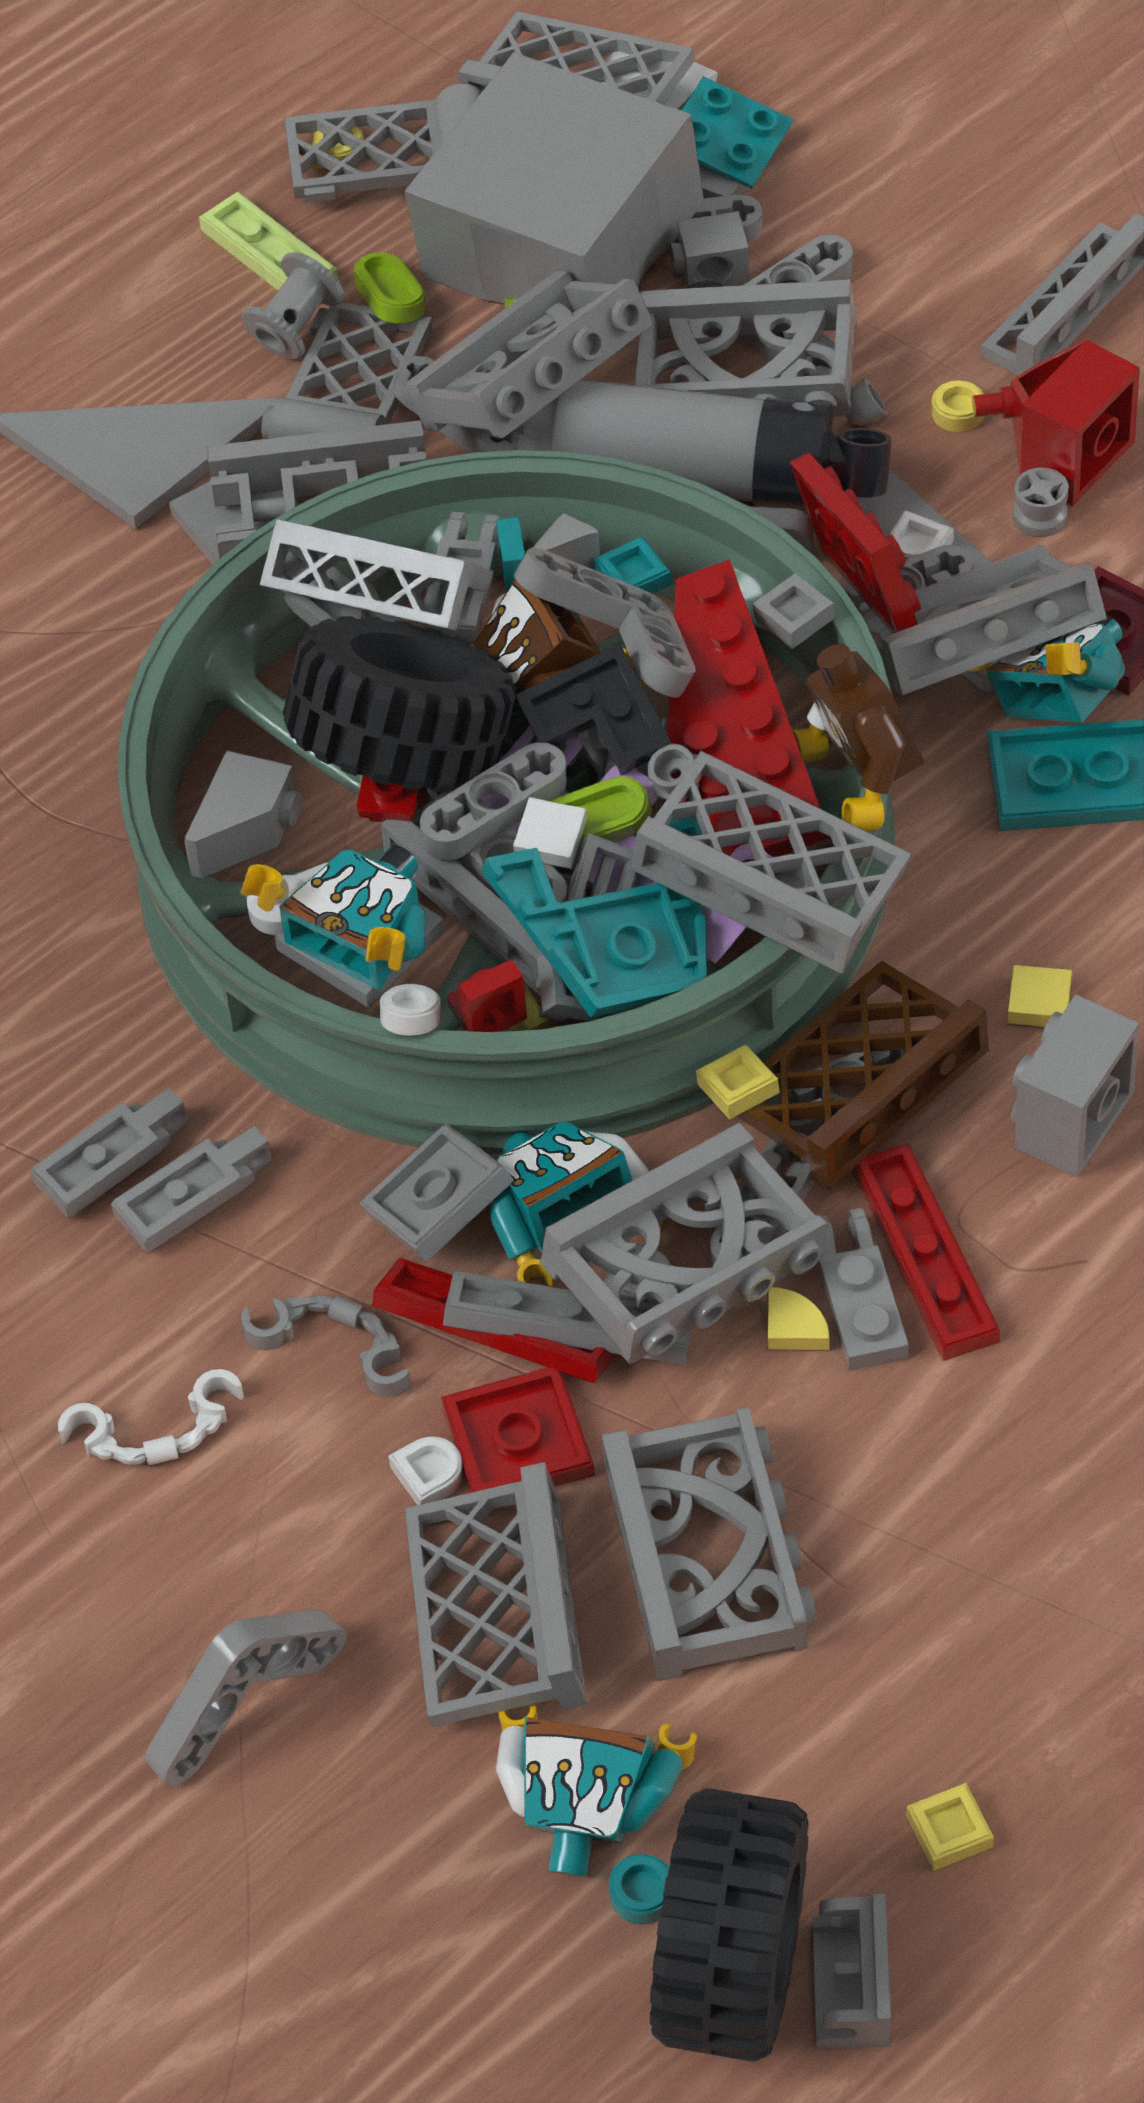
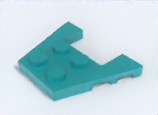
M696 817L673 820L668 825L688 836L702 835ZM538 848L487 857L482 866L486 879L590 1018L639 1008L677 993L707 977L705 915H702V906L700 903L660 883L560 903L555 899Z

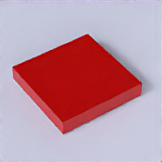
M547 1367L441 1397L442 1408L454 1445L461 1454L463 1472L470 1493L522 1481L521 1467L545 1462L555 1487L595 1476L594 1463L562 1372L557 1369Z

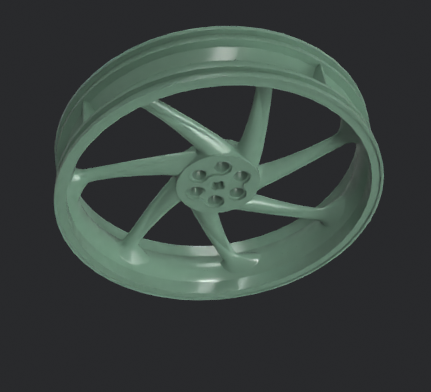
M534 450L476 452L423 460L376 472L326 491L288 510L250 534L215 562L185 593L161 625L139 665L128 695L118 744V787L123 821L137 864V882L142 916L155 959L173 995L193 1023L231 1063L267 1090L308 1113L346 1129L397 1144L420 1147L447 1123L486 1154L503 1155L505 1143L514 1134L527 1133L534 1137L560 1122H568L586 1132L615 1134L624 1138L653 1130L698 1112L714 1102L698 1086L696 1070L745 1044L761 1061H764L847 990L868 955L883 919L887 899L857 943L853 958L843 974L771 938L765 937L757 945L719 971L716 970L713 962L706 958L707 977L677 993L639 1008L597 1020L541 1030L506 1032L457 1031L461 1024L448 1006V994L458 990V984L468 980L476 972L487 968L492 969L503 963L471 934H469L450 972L437 991L441 1000V1021L439 1025L428 1033L413 1036L392 1033L382 1026L380 1018L348 1010L311 995L267 971L236 948L213 923L220 919L249 915L247 896L245 897L241 894L244 881L220 882L210 875L204 878L191 876L188 858L178 846L176 832V795L183 775L201 740L224 708L230 705L323 773L358 796L362 781V775L354 776L341 771L339 766L334 764L327 765L316 759L312 751H304L299 747L295 738H291L284 722L283 710L286 700L268 690L256 679V675L284 652L300 643L301 637L312 628L295 614L285 602L284 595L286 593L260 585L276 519L436 554L440 538H445L452 511L466 513L468 529L465 540L471 541L480 540L481 528L486 515H497L500 519L519 517L524 552L526 554L527 550L533 548L558 517L564 513L597 529L599 533L600 555L643 536L671 572V586L655 593L675 600L676 578L730 559L761 646L790 669L807 689L806 681L809 675L820 669L817 664L819 654L832 645L843 644L848 646L850 651H857L886 684L891 693L882 657L865 620L844 588L813 554L782 528L745 504L706 485L662 469L616 458L574 452ZM499 546L493 577H503ZM288 548L287 553L291 551L308 565L302 551ZM339 561L334 565L337 570L351 581L356 578L349 562ZM387 571L372 582L381 601L390 599L403 589L396 573ZM796 573L834 603L835 619L792 649L754 619L753 603ZM675 602L668 605V607L673 613V616ZM620 632L597 644L598 648H601L602 651L619 643L622 648L627 649ZM517 703L513 705L499 762L530 726L520 705ZM535 736L531 740L530 744L538 743ZM607 757L603 773L597 774L587 759L576 760L575 764L567 766V783L564 791L571 793L599 783L605 776ZM846 758L845 766L841 770L836 771L805 766L821 810L842 819L844 800L848 797L865 796L866 788L861 785L862 778ZM427 788L429 802L443 791H433L431 788ZM890 789L888 794H882L881 796L885 813L884 823L879 829L868 831V833L895 845V828ZM381 846L359 854L378 862L384 854V848ZM873 857L853 859L860 877L884 874L889 868V865ZM836 862L828 865L819 881L820 884L848 880L841 862ZM551 865L558 873H566L571 870ZM315 866L303 868L292 872L282 873L281 875H295L297 873L308 870ZM867 892L868 897H870L872 892ZM854 895L827 899L830 906L854 918L860 912Z

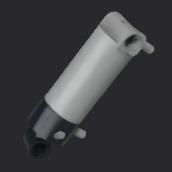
M580 379L522 423L523 426L518 429L517 450L574 452L621 459L662 469L706 485L736 501L753 502L756 506L807 511L790 465V461L807 453H810L823 469L831 466L840 480L843 491L851 489L858 498L882 496L887 492L891 436L882 431L868 428L846 429L838 433V435H834V432H832V404L767 397L764 400Z

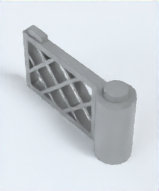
M459 83L442 90L435 100L284 117L294 198H305V203L334 200L336 199L335 194L410 185L425 165L411 166L405 161L416 151L431 158L482 91L471 84ZM427 119V124L415 135L400 127L406 121ZM355 126H369L375 129L365 140L350 133L351 129ZM317 131L325 135L315 146L297 138V134ZM388 137L404 144L393 155L377 148ZM338 143L344 146L347 145L353 150L342 161L326 153ZM366 157L381 165L375 171L361 172L355 169ZM315 163L330 170L324 177L302 179V175Z
M341 302L339 305L330 306L329 309L320 307L310 326V333L315 338L286 398H278L274 407L268 406L265 409L261 425L262 436L269 439L389 424L399 403L394 394L397 370L377 377L370 368L392 361L398 368L400 362L405 358L420 356L432 331V317L422 316L413 322L396 324L379 319L368 306ZM340 321L361 324L363 328L342 335L337 326ZM396 331L413 333V336L392 343L386 335ZM372 340L380 347L361 356L354 349V347ZM340 352L348 360L326 368L321 362L322 359ZM357 373L365 381L347 389H343L337 382ZM326 386L332 393L320 399L304 397L305 393ZM375 394L382 402L379 409L357 406L354 403Z

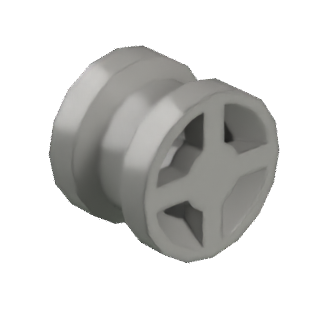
M1037 467L1023 472L1015 481L1014 498L1016 502L1014 503L1013 519L1016 526L1022 532L1031 536L1045 537L1057 533L1066 524V502L1069 485L1061 473L1050 468Z

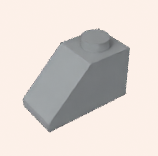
M226 751L184 838L191 876L204 878L278 847L287 825L294 826L296 824L302 807V794L296 791L293 767L291 765Z

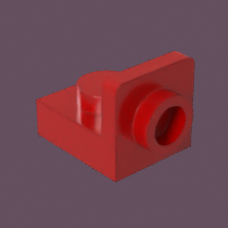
M362 776L356 807L359 817L369 818L372 822H384L387 819L412 821L416 817L417 810L429 802L427 788H420V790L403 788V785L393 783L385 785L373 782L372 778Z
M512 959L492 969L487 968L476 972L468 980L458 984V990L449 993L447 996L449 1008L465 1031L501 1032L527 1019L524 979Z

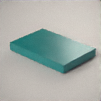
M1144 719L987 731V749L999 831L1144 820Z

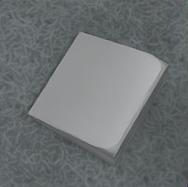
M563 513L533 548L546 550L594 570L593 558L600 555L599 533L594 527Z

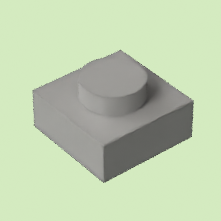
M796 573L753 603L754 619L792 649L835 619L834 603Z

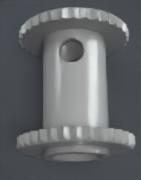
M292 252L285 254L281 259L282 271L288 278L267 307L261 309L260 307L249 306L244 309L241 315L245 329L261 346L286 359H298L305 353V345L298 334L320 303L336 306L342 302L344 297V291L340 282L324 265L307 255Z

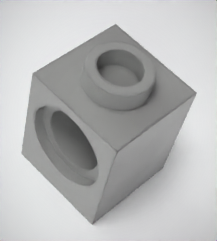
M739 211L677 221L678 243L670 244V257L674 275L683 274L687 288L741 286L749 282V247Z

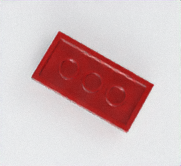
M810 453L790 461L823 554L892 634L918 625L915 613L921 611V605L912 585L908 580L903 581L899 568L905 566L906 561L894 536L884 537L881 526L871 511L866 514L863 513L859 500L851 489L843 491L840 480L831 466L823 469Z

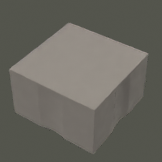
M515 52L508 58L404 191L423 277L482 300L504 304V298L519 299L556 270L568 271L573 281L616 285L622 279H633L638 288L641 279L649 267L670 248V244L678 237L677 221L691 219L704 202L690 113Z

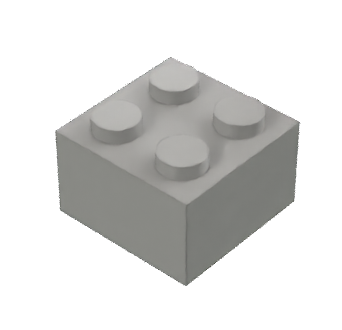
M1075 994L1062 1014L1057 1011L1054 1012L1044 1028L1040 1047L1034 1056L1026 1054L1021 1059L1013 1076L1012 1086L1017 1088V1100L1010 1117L1011 1121L1016 1123L1014 1148L1078 1177L1134 1094L1140 1023Z

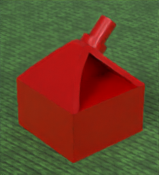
M1086 339L1047 358L1015 377L1010 382V386L1000 387L999 393L973 395L974 416L1002 414L1003 419L1012 418L1019 474L1037 467L1058 471L1066 478L1069 485L1066 503L1074 506L1135 443L1140 367Z

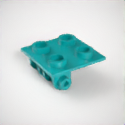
M704 76L681 110L690 113L692 117L698 163L750 189H753L794 119Z

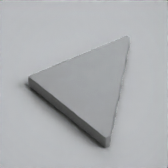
M263 398L0 413V433L130 526L137 529L168 505L170 501L177 498L210 472L207 446L249 441L261 431L265 409L268 406L274 407L277 399Z

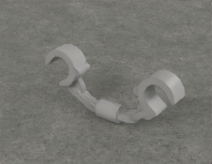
M323 1295L301 1299L290 1297L283 1301L273 1298L275 1315L279 1322L274 1327L264 1330L253 1326L248 1308H243L241 1322L244 1338L248 1344L261 1350L276 1349L285 1342L293 1341L292 1322L300 1319L305 1312L327 1311L330 1319L353 1328H359L360 1325H363L367 1331L375 1335L373 1348L360 1353L365 1382L370 1391L378 1396L392 1397L405 1392L411 1385L409 1369H404L392 1376H381L375 1372L384 1364L401 1361L400 1347L396 1344L395 1336L392 1333L385 1332L381 1320L373 1313L367 1312L364 1305L340 1296H336L334 1299Z

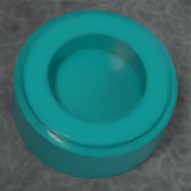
M648 1854L632 1855L620 1861L612 1870L609 1878V1896L614 1911L622 1919L634 1924L642 1925L658 1921L659 1915H661L663 1892L669 1866L661 1859Z

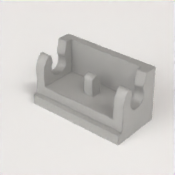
M872 1894V1897L830 1898L819 1902L820 1916L812 1917L816 2048L890 2047L891 2010L886 1894Z

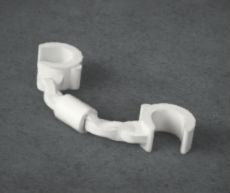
M217 1369L204 1373L197 1379L193 1392L188 1395L191 1411L198 1413L195 1429L178 1439H174L173 1435L145 1441L143 1442L144 1447L139 1449L117 1446L116 1440L110 1436L115 1431L112 1416L108 1413L104 1414L103 1410L96 1405L78 1403L68 1407L60 1416L58 1431L61 1443L65 1444L68 1441L72 1431L77 1426L89 1423L95 1425L96 1429L84 1441L88 1457L95 1455L102 1460L114 1459L130 1465L141 1464L147 1461L148 1466L178 1459V1453H185L194 1449L207 1434L216 1432L221 1423L227 1422L225 1407L206 1400L207 1396L216 1390H225L242 1400L244 1398L242 1385L238 1377L227 1370Z

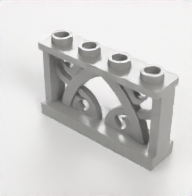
M556 270L404 385L426 430L438 432L449 424L487 429L491 431L494 437L504 438L650 327L652 319L633 279H622L616 285L573 281L568 271Z
M851 280L641 291V297L652 319V324L639 336L635 385L764 400L767 397L832 404L833 416L850 414L855 329H857L858 315ZM836 330L835 350L817 343L823 331ZM783 333L784 338L778 337L774 334ZM738 335H758L767 347L780 352L764 367L743 379L725 371L709 358L727 349L737 339ZM710 337H717L716 339L710 341ZM674 339L678 350L658 357L659 340ZM809 356L827 362L832 368L830 375L817 376L815 366L806 358ZM681 363L687 364L680 366L672 373L670 377L671 383L656 384L659 376L668 368ZM812 374V375H815V376H802V375ZM681 380L687 381V382L675 383V382L681 381Z
M1042 545L915 591L921 605V611L915 613L918 625L892 634L871 608L859 612L865 620L882 657L887 678L892 680L895 691L901 695L1107 619L1093 566L1085 562L1076 566L1069 565L1050 556L1048 548Z
M740 1123L546 1228L540 1264L554 1280L560 1278L620 1347L622 1350L621 1355L629 1364L640 1360L648 1354L652 1357L662 1354L674 1344L678 1337L696 1327L705 1329L713 1325L723 1316L726 1310L744 1300L751 1302L761 1298L771 1289L774 1283L793 1272L795 1274L807 1272L822 1257L828 1223L821 1215L815 1216L753 1147L754 1138ZM741 1179L758 1199L743 1202L736 1180ZM702 1199L707 1203L704 1212L694 1211L689 1207ZM756 1215L775 1217L788 1232L765 1245L760 1242L758 1236L764 1233L773 1234L774 1227L760 1220L745 1223V1218ZM670 1218L680 1224L695 1228H711L722 1225V1244L713 1267L686 1268L653 1262L652 1260L657 1253L660 1241V1227L658 1223ZM639 1234L645 1238L646 1244L637 1255H634L632 1253L636 1250L637 1243L633 1244L626 1241ZM589 1261L615 1275L608 1286L587 1264ZM631 1282L638 1285L635 1295V1302L638 1308L640 1303L648 1298L656 1299L660 1304L636 1316L631 1314L620 1302L619 1294Z
M749 1407L736 1409V1414L630 1436L627 1435L626 1430L603 1434L604 1468L657 1681L682 1677V1670L791 1647L794 1650L807 1648V1625L816 1624L814 1602L809 1586L798 1588L794 1571L800 1570L802 1565L797 1539L794 1532L783 1534L779 1517L787 1516L783 1488L779 1478L774 1480L768 1479L765 1464L772 1463L768 1433L765 1426L754 1427ZM727 1449L737 1455L741 1462L738 1473L732 1476H725L719 1472L718 1467L721 1464V1457L709 1464L706 1469L705 1479L693 1475L694 1466L704 1453ZM682 1458L681 1472L659 1468H636ZM749 1487L751 1488L755 1507L739 1496L748 1490ZM671 1498L680 1499L678 1511L672 1519L662 1521L652 1516L651 1510L654 1507L663 1505L671 1511ZM693 1503L722 1516L745 1534L736 1555L715 1581L710 1573L695 1560L675 1554H657L656 1547L674 1540L686 1528L691 1518ZM766 1548L773 1572L766 1569H757ZM687 1575L694 1579L703 1591L696 1595L695 1588L690 1582V1586L686 1591L675 1592L670 1588L669 1584L676 1576ZM761 1590L772 1593L779 1604L778 1610L772 1618L751 1623L737 1617L728 1606L736 1598L739 1605L751 1612H761L760 1606L752 1599L753 1595ZM715 1615L718 1616L725 1627L679 1637L705 1623Z

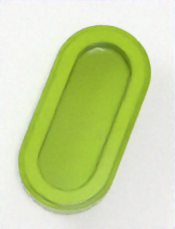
M378 252L367 254L357 260L354 265L355 287L379 319L389 323L402 324L413 322L423 316L425 313V290L402 259L393 254Z
M624 776L610 778L550 800L551 802L586 809L587 822L576 856L579 854L583 838L589 833L611 842H616L637 834L647 817H651L652 805L645 787L639 781Z

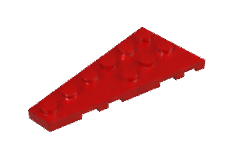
M730 559L676 578L674 618L695 665L696 672L680 697L669 696L667 735L671 744L684 746L689 749L692 755H699L702 751L821 809ZM681 771L673 773L672 778H678L681 775ZM705 775L699 781L698 791L702 800L729 795L725 785ZM766 805L748 808L754 825L782 821L779 812ZM736 810L708 815L714 832L742 828ZM819 831L801 833L805 846L831 838ZM788 836L761 840L764 851L772 857H778L794 851ZM743 844L721 847L722 853L731 856L735 849ZM748 859L742 862L755 861V859Z

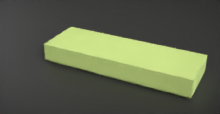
M236 192L199 217L201 231L276 290H279L288 278L282 271L281 259L285 254L292 252L301 253L315 259L338 279L336 267L239 192Z

